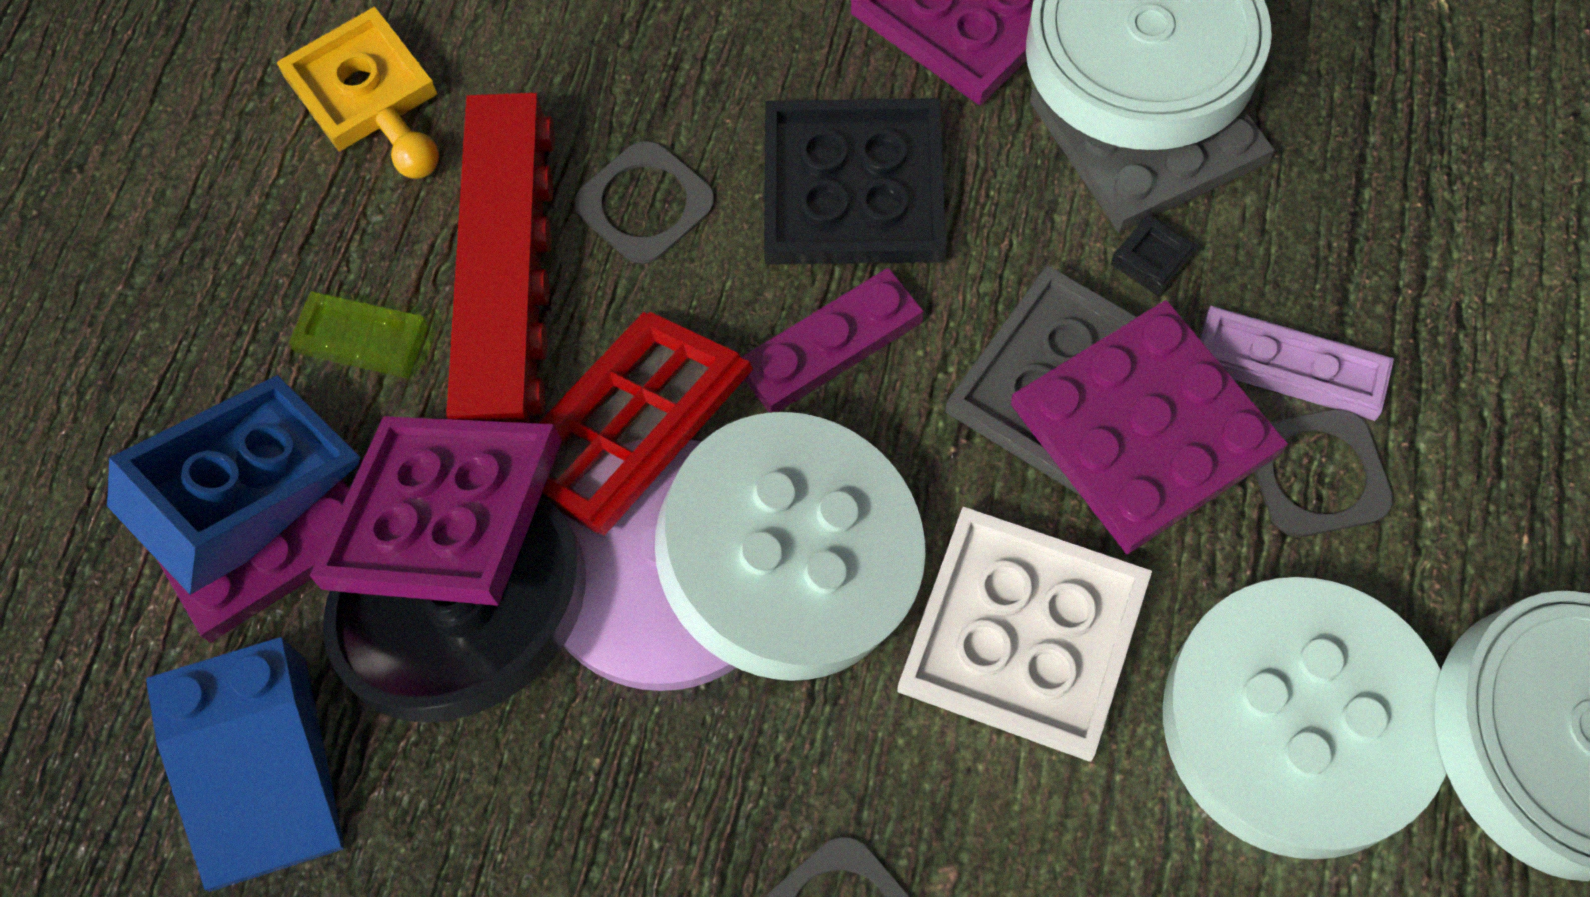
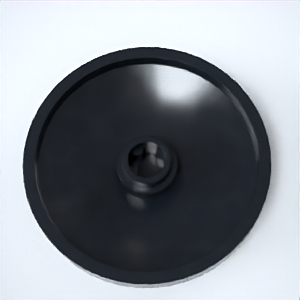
M541 495L499 606L329 591L324 611L323 634L325 647L332 666L356 696L374 710L389 717L412 722H441L470 716L489 709L514 695L534 680L551 663L569 638L580 614L585 595L586 568L581 546L559 509Z

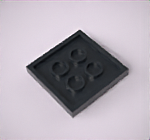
M940 98L765 101V265L945 262L946 233Z

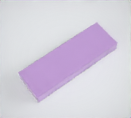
M1210 306L1205 317L1200 340L1234 380L1332 409L1347 410L1357 416L1373 421L1381 414L1394 358Z

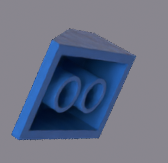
M276 375L109 457L107 507L191 595L247 563L359 465L360 456Z
M279 637L146 678L156 743L206 891L212 892L345 849L307 662L285 639Z

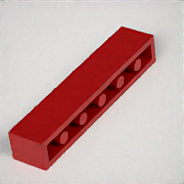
M537 93L466 95L446 411L448 419L535 423V416H543L545 413L544 382L542 378H536L537 360H546L547 332L545 324L539 323V306L548 305L549 279L547 270L541 269V253H549L551 250V227L548 216H543V201H552L553 199L552 171L550 165L545 166V152L554 151L555 130L552 116H543Z

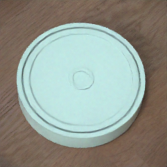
M1034 0L1026 39L1027 64L1031 78L1045 102L1064 121L1088 136L1105 143L1132 149L1162 150L1183 147L1197 143L1221 131L1243 111L1255 90L1268 57L1271 44V21L1264 0Z
M771 412L741 418L725 425L704 439L690 453L678 471L658 515L655 531V557L659 579L671 608L687 631L709 652L724 662L757 676L779 680H809L825 677L854 665L873 651L897 628L913 605L921 585L925 564V538L918 507L911 491L893 464L871 443L840 424L824 418L793 412Z
M1289 577L1262 581L1244 587L1216 604L1195 626L1177 653L1168 673L1164 689L1163 726L1166 743L1177 773L1195 801L1213 820L1241 840L1260 849L1294 858L1326 859L1350 855L1373 846L1400 831L1416 819L1434 798L1447 772L1439 751L1434 717L1435 695L1441 670L1424 641L1412 627L1397 613L1366 593L1343 584L1317 578Z
M1553 591L1525 598L1482 618L1457 640L1443 664L1437 683L1434 712L1435 729L1441 758L1454 790L1472 818L1490 838L1515 858L1537 870L1569 880L1590 881V593Z

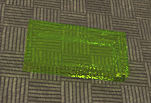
M310 291L288 344L298 354L408 379L428 329V324L424 316Z

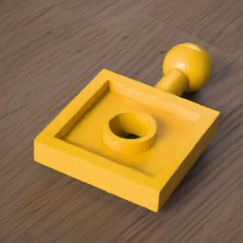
M375 6L276 62L287 82L339 152L380 128L393 145L391 158L399 173L408 178L420 179L430 175L435 170L439 160V152L435 142L423 133L412 132L400 117L436 96L435 86L431 78ZM358 71L371 73L368 79L359 85L350 86L344 84L346 78L352 73Z

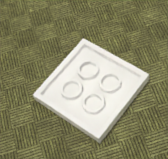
M962 507L901 675L897 692L1091 762L1100 741L1152 571Z

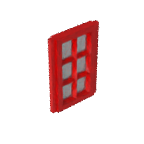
M643 311L538 423L553 424L562 439L541 495L551 501L564 515L596 534L600 533L605 536L752 372L753 368L750 361L741 358L739 353L657 314Z

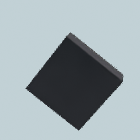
M1148 213L1114 253L1111 265L1158 297H1161L1193 259L1198 246Z

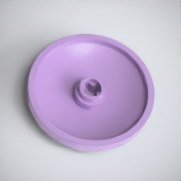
M690 440L605 536L600 533L596 534L562 513L581 546L586 568V587L582 608L577 622L563 646L581 664L594 673L624 686L655 691L679 690L711 682L736 668L709 652L682 625L665 596L656 566L655 531L658 515L678 471L690 453L701 443L700 441ZM636 441L623 446L634 451L642 441ZM609 452L604 453L572 489L590 499L624 461Z

